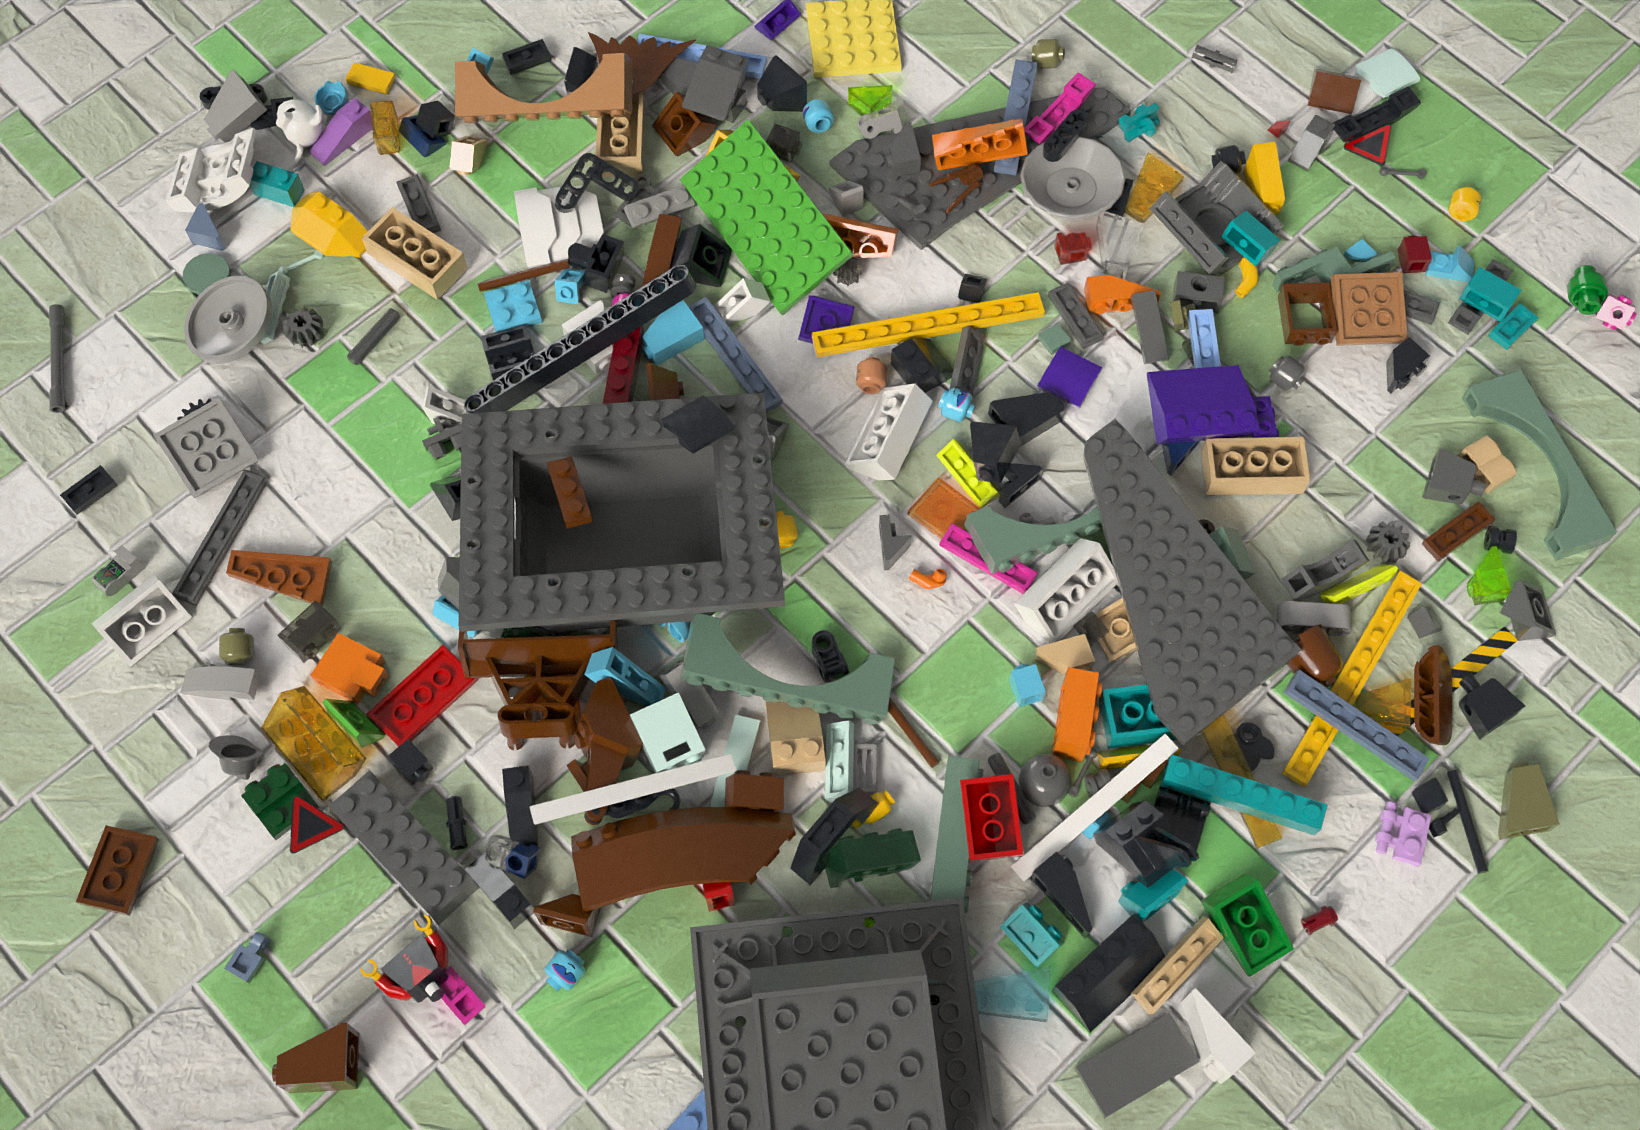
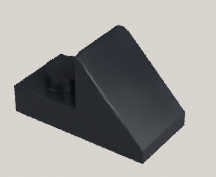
M1011 463L1005 474L1009 481L1000 488L998 502L1004 508L1009 506L1041 480L1043 468L1039 465Z

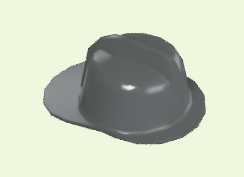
M232 735L218 736L209 742V749L219 757L223 772L235 775L243 780L250 778V774L257 768L258 758L263 756L261 749L243 737Z

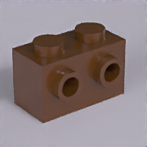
M737 770L734 774L727 777L725 781V807L779 812L784 809V778L775 777V773L771 772L759 773L758 776L750 775V771Z

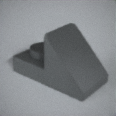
M879 515L884 570H889L909 549L912 536H896L895 523H890V516Z

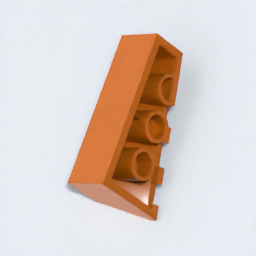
M1023 119L932 135L938 171L967 166L973 163L978 164L1028 155Z
M822 213L854 254L852 257H891L895 252L899 229Z

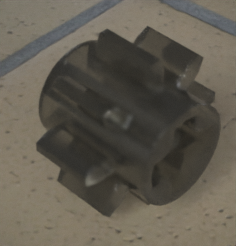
M850 258L834 271L833 275L837 276V283L849 286L854 282H859V275H862V267L858 266V259Z

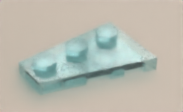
M1051 966L1029 972H1017V974L1004 977L997 976L974 981L978 1014L1047 1022Z

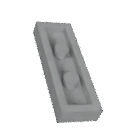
M685 185L625 205L623 209L632 228L635 229L657 221L659 214L674 215L691 209L695 206V202L685 188Z

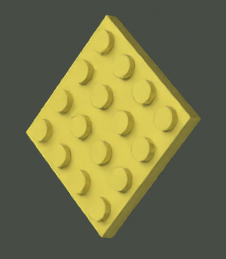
M838 0L806 3L814 78L901 71V59L892 0Z

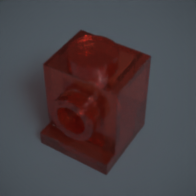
M1061 232L1057 233L1054 247L1060 265L1087 260L1092 244L1090 237H1086L1085 232L1070 233L1066 236H1062Z

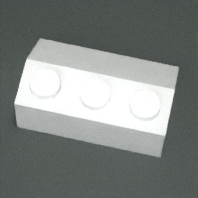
M152 575L91 624L131 667L192 617L160 580Z

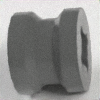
M616 274L612 280L614 287H612L610 292L611 297L614 299L619 294H632L634 292L632 289L636 284L634 277L627 274Z
M1106 769L1099 770L1094 775L1090 773L1084 775V784L1090 798L1111 781Z

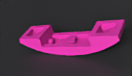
M1078 72L1064 86L1063 93L1040 117L1036 115L1024 128L1025 135L1038 144L1044 143L1071 111L1079 109L1096 84Z

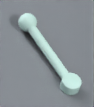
M316 250L313 255L287 267L281 266L279 272L286 275L288 271L313 259L324 258V255Z

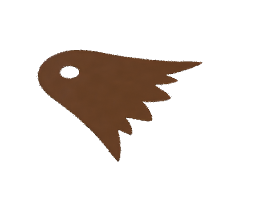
M588 32L594 44L599 65L603 60V54L625 53L632 57V79L634 81L632 84V95L641 93L652 86L665 68L683 50L696 41V39L672 47H670L671 41H668L657 47L655 37L649 38L638 45V42L632 36H628L620 45L613 37L607 43L599 36Z

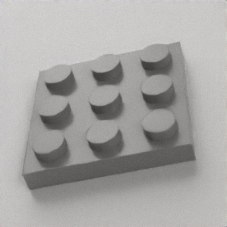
M219 397L153 434L194 498L260 461Z

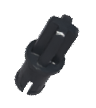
M452 796L446 800L448 815L446 827H449L450 849L461 850L468 847L465 831L467 820L464 819L462 798L460 796Z

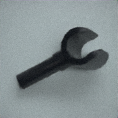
M1456 808L1444 817L1437 818L1430 823L1429 830L1434 838L1448 831L1444 824L1459 814Z

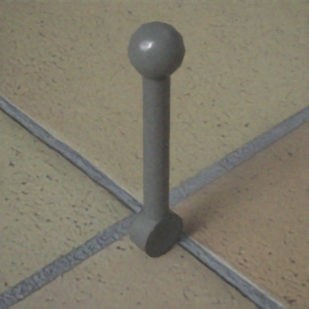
M1382 167L1379 171L1382 176L1387 174L1409 175L1424 179L1427 175L1424 169L1402 171L1388 170L1386 167Z
M1091 749L1090 755H1088L1074 786L1069 788L1068 794L1071 797L1078 795V787L1092 759L1098 755L1095 749Z

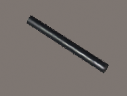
M1448 771L1447 776L1478 874L1488 872V867L1458 771Z

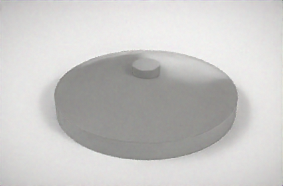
M246 276L226 277L207 287L193 302L185 320L184 335L190 350L202 360L215 364L228 363L249 353L261 341L271 321L272 302L268 292L257 281Z

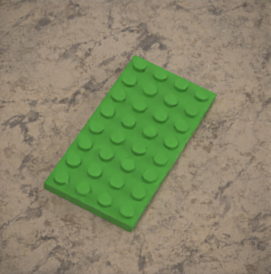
M748 119L679 179L754 280L763 283L770 301L782 315L788 312L854 255Z

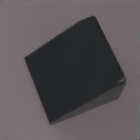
M965 274L960 284L958 298L973 303H980L987 279Z
M1436 777L1412 792L1421 812L1426 814L1442 808L1448 802V798Z

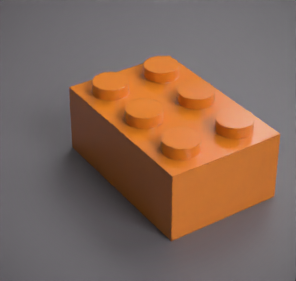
M1067 668L1061 686L1052 754L1059 756L1061 759L1083 762L1085 755H1090L1091 746H1094L1096 731H1093L1099 713V707L1096 705L1102 690V682H1098V672Z

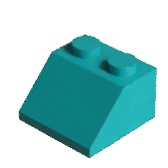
M1172 869L1149 888L1140 881L1136 884L1131 881L1120 890L1122 895L1118 902L1130 916L1135 914L1144 923L1178 896L1189 880Z

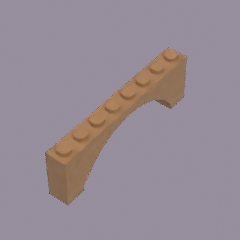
M625 53L603 54L602 62L584 84L569 95L546 103H526L514 100L501 91L485 72V65L477 61L455 62V116L463 119L464 123L474 124L477 123V120L483 119L484 122L496 123L498 119L517 122L519 118H526L528 121H538L539 117H547L549 120H560V116H568L570 119H581L582 115H589L590 118H603V114H611L612 117H624V113H632V57Z

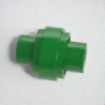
M1584 265L1578 267L1567 285L1568 299L1575 307H1578L1580 313L1584 315L1595 314L1601 309V304L1608 295L1607 281L1600 273L1596 272V268L1593 266Z

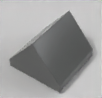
M1423 606L1407 617L1419 639L1443 630L1430 607Z

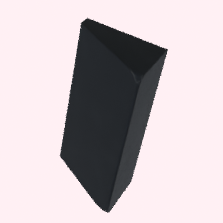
M573 48L564 79L566 91H575L594 73L597 57L580 48Z

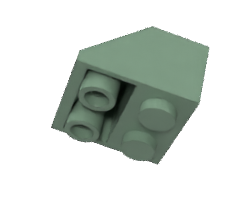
M1222 526L1209 534L1244 580L1256 574L1238 530Z

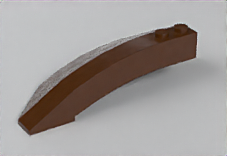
M739 807L684 808L631 817L571 836L572 857L583 910L587 912L637 895L686 885L716 882H750L752 885L757 879L756 873L763 866L768 867L780 853L779 847L786 840L791 841L796 835L792 814Z

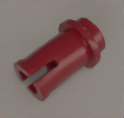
M1322 906L1320 911L1302 918L1301 924L1304 929L1307 928L1305 932L1311 935L1328 925L1334 926L1335 922L1338 921V916L1331 906Z

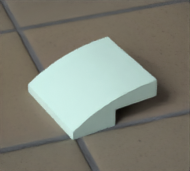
M1393 48L1356 65V73L1369 80L1370 89L1383 98L1420 81V77L1412 65Z

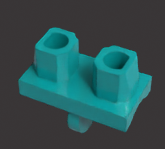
M1153 103L1148 107L1142 104L1136 108L1135 115L1132 117L1125 114L1119 118V128L1124 131V140L1131 142L1142 134L1148 137L1155 135L1156 126L1160 124L1157 114L1159 106Z

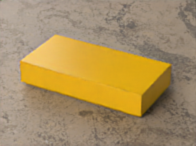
M354 62L345 81L349 85L387 95L396 77L395 73Z

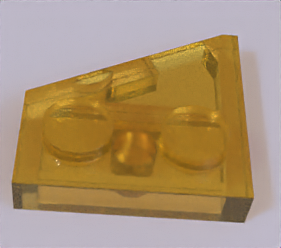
M1411 679L1359 694L1356 698V709L1382 726L1408 729L1411 717Z

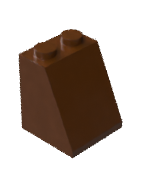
M341 1023L278 1055L277 1064H274L272 1068L273 1081L276 1082V1086L288 1093L357 1089L360 1033L348 1023Z

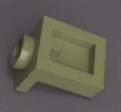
M1180 300L1170 302L1175 332L1189 329L1187 314L1189 310H1195V305L1181 306Z

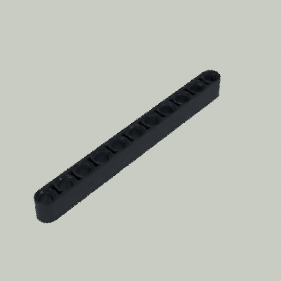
M683 265L671 268L466 398L464 409L470 414L507 411L694 293L696 283L688 268Z

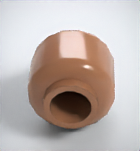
M868 357L857 365L856 385L862 392L877 394L886 387L887 366L878 358Z

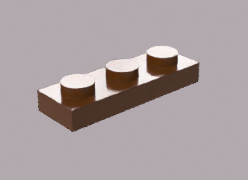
M570 456L547 462L566 528L592 522L573 457Z
M1478 501L1424 539L1422 545L1439 562L1493 524L1496 519Z

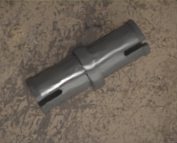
M1198 44L1191 57L1210 64L1209 67L1213 68L1215 66L1230 73H1233L1238 61L1237 59L1235 60L1220 54L1218 50L1214 52Z

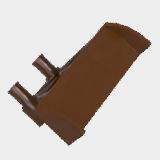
M610 620V635L468 639L467 631L460 632L459 630L458 652L465 678L491 677L504 706L501 707L497 715L501 733L507 738V745L511 750H514V744H516V750L521 749L524 746L523 738L559 737L561 747L566 749V742H568V747L572 748L575 745L574 732L577 728L574 706L590 680L585 675L591 655L611 647L618 650L616 620ZM547 675H576L561 677H544ZM536 676V677H532V678H503V679L500 678V677ZM541 695V696L543 697V699H544L547 703H534V702H535V701L539 698V696Z

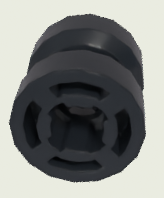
M1489 526L1485 533L1484 549L1488 551H1495L1497 549L1501 550L1502 553L1512 554L1517 541L1516 530L1506 529L1503 531L1498 527Z

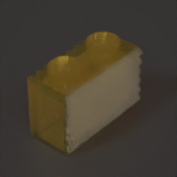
M393 101L372 102L370 104L372 134L378 154L399 153L398 117Z

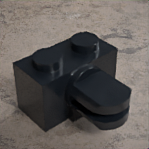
M602 234L598 244H593L592 248L579 243L572 244L568 248L569 264L585 270V286L607 293L624 257V241Z

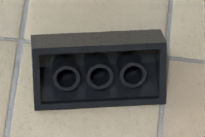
M1133 914L1060 980L1053 988L1052 993L1080 1024L1091 1033L1132 995L1131 993L1164 959L1165 954L1154 934Z

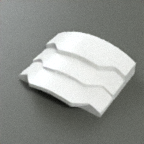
M251 128L237 133L234 136V140L223 144L207 146L202 150L197 147L180 153L166 203L174 211L194 212L197 205L203 202L208 211L226 206L241 197L250 185L254 170L250 164L254 153L252 146L256 130Z
M578 185V186H573V187H574V188H581L583 185ZM535 187L514 191L528 269L568 259V248L574 243L592 248L593 244H598L604 232L595 194L585 191L571 212L562 213L556 209L554 202L560 187L538 191ZM568 192L566 198L561 199L562 205L570 204L569 200L572 193Z

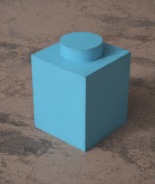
M1022 664L1015 667L1011 671L1009 682L1018 706L1022 707L1043 701L1046 691L1036 664L1030 666Z

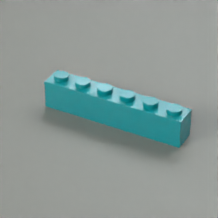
M1172 754L1168 759L1160 786L1313 836L1322 829L1328 806L1327 804Z

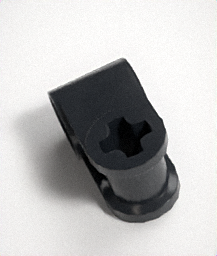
M825 630L815 633L812 638V654L824 683L829 682V678L842 673L844 675L849 674L847 663L832 633ZM824 641L830 646L827 649H820L817 643Z

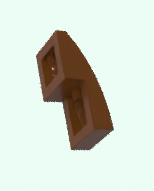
M1168 760L1161 763L1125 794L1121 800L1128 804L1141 783L1151 789Z

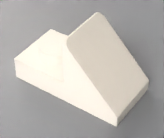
M431 386L426 388L422 409L432 424H435L433 418L438 417L439 420L449 419L450 422L459 425L462 423V414H468L464 409L465 400Z

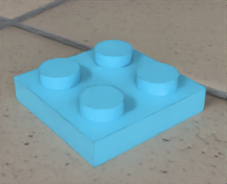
M529 280L484 292L496 332L523 324L529 327L542 323Z

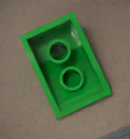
M1243 874L1201 900L1211 922L1224 937V942L1248 977L1294 950L1258 879Z

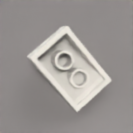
M1196 988L1182 1001L1200 1062L1205 1067L1203 1070L1212 1081H1218L1222 1084L1256 1053Z

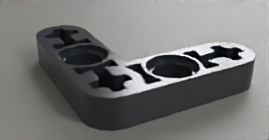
M585 153L579 158L558 191L554 202L559 212H571L591 181L622 200L631 201L637 196L639 185L633 178L592 153ZM588 161L593 162L592 167L588 168L586 174L582 173L585 163ZM604 172H611L615 180L613 182H606L603 180L602 174ZM573 178H580L583 181V186L581 188H574L571 185V180ZM620 178L621 183L619 184L618 188H616L615 186L618 182V179ZM630 185L632 189L627 194L624 192V187ZM568 192L572 193L569 200L570 204L562 205L561 199H565Z

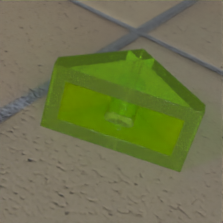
M892 85L848 87V106L861 115L888 107L892 103Z

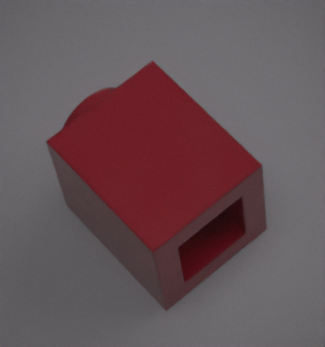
M1411 235L1404 237L1397 249L1402 273L1426 272L1432 260L1427 236Z

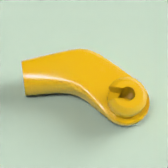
M1245 257L1239 262L1242 280L1234 291L1240 298H1244L1258 283L1257 266H1254Z

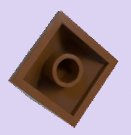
M1314 69L1307 106L1352 114L1361 79L1356 76Z

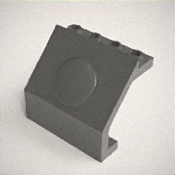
M1220 161L1198 185L1182 195L1174 198L1169 192H1164L1149 208L1209 274L1222 275L1239 264L1244 257L1221 238L1229 223L1243 212L1247 211L1275 235L1284 226L1225 161Z

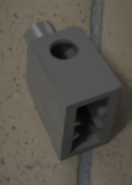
M1440 448L1432 459L1422 498L1463 504L1469 493L1482 497L1487 483L1474 479L1475 464Z

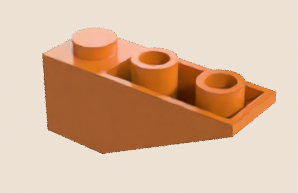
M1112 275L1087 277L1084 286L1088 312L1097 314L1118 310L1125 312L1133 309L1132 294L1155 290ZM1155 290L1157 302H1159L1161 292Z

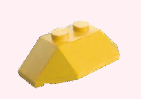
M321 192L307 193L292 208L291 232L323 255L361 257L366 252L362 237L368 231L353 214Z

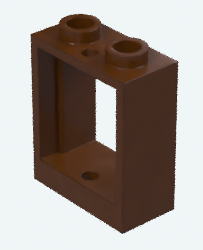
M1330 283L1282 284L1278 294V302L1285 344L1300 346L1304 344L1326 345L1332 343L1337 333V325ZM1319 303L1323 328L1293 329L1290 304Z

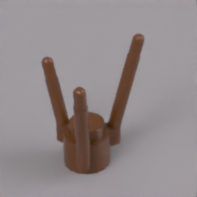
M973 163L929 183V186L932 187L959 177L963 185H970L946 209L945 212L947 214L974 189L980 186L978 181L983 179V172L978 164Z

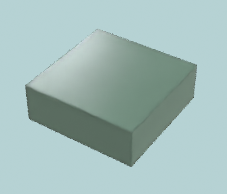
M1058 323L1038 335V339L1051 355L1056 353L1060 347L1065 348L1071 344V339Z

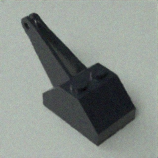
M1146 800L1132 803L1093 833L1096 844L1147 888L1173 868L1189 867L1192 864L1191 861L1199 859L1195 848L1191 844L1182 841L1165 816Z

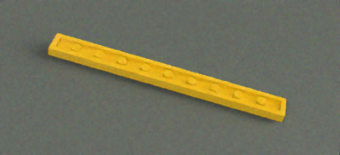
M1039 292L812 332L811 338L818 358L901 343L910 338H929L962 332V328L967 326L979 329L1044 317L1045 310Z
M1402 571L1397 573L1337 676V681L1333 683L1330 689L1331 692L1349 704H1354L1421 587V582ZM1315 715L1281 774L1305 787L1338 730Z

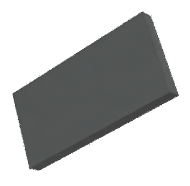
M1167 1013L1076 1066L1075 1070L1105 1119L1200 1061L1170 1013Z

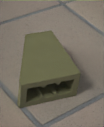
M1523 762L1512 766L1513 769L1505 775L1498 830L1499 840L1553 830L1559 825V821L1540 765H1529L1528 762Z

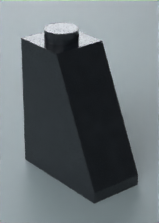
M1051 392L994 400L990 402L988 415L995 424L1017 426L1021 447L1063 421L1065 406Z
M971 422L973 462L978 481L1001 483L1021 445L1017 426Z

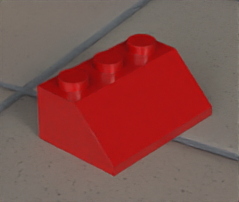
M1013 774L960 780L970 861L1023 856Z

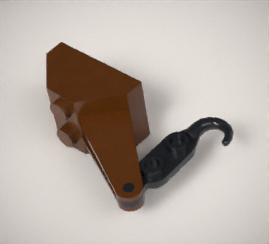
M611 677L596 682L574 734L576 747L581 749L584 757L587 758L586 791L616 784L620 771L634 765L643 745ZM672 788L585 811L584 818L588 824L598 825L604 816L621 818L648 808L658 797L663 795L670 796L674 801L673 806L669 810L678 809L681 799L677 790Z

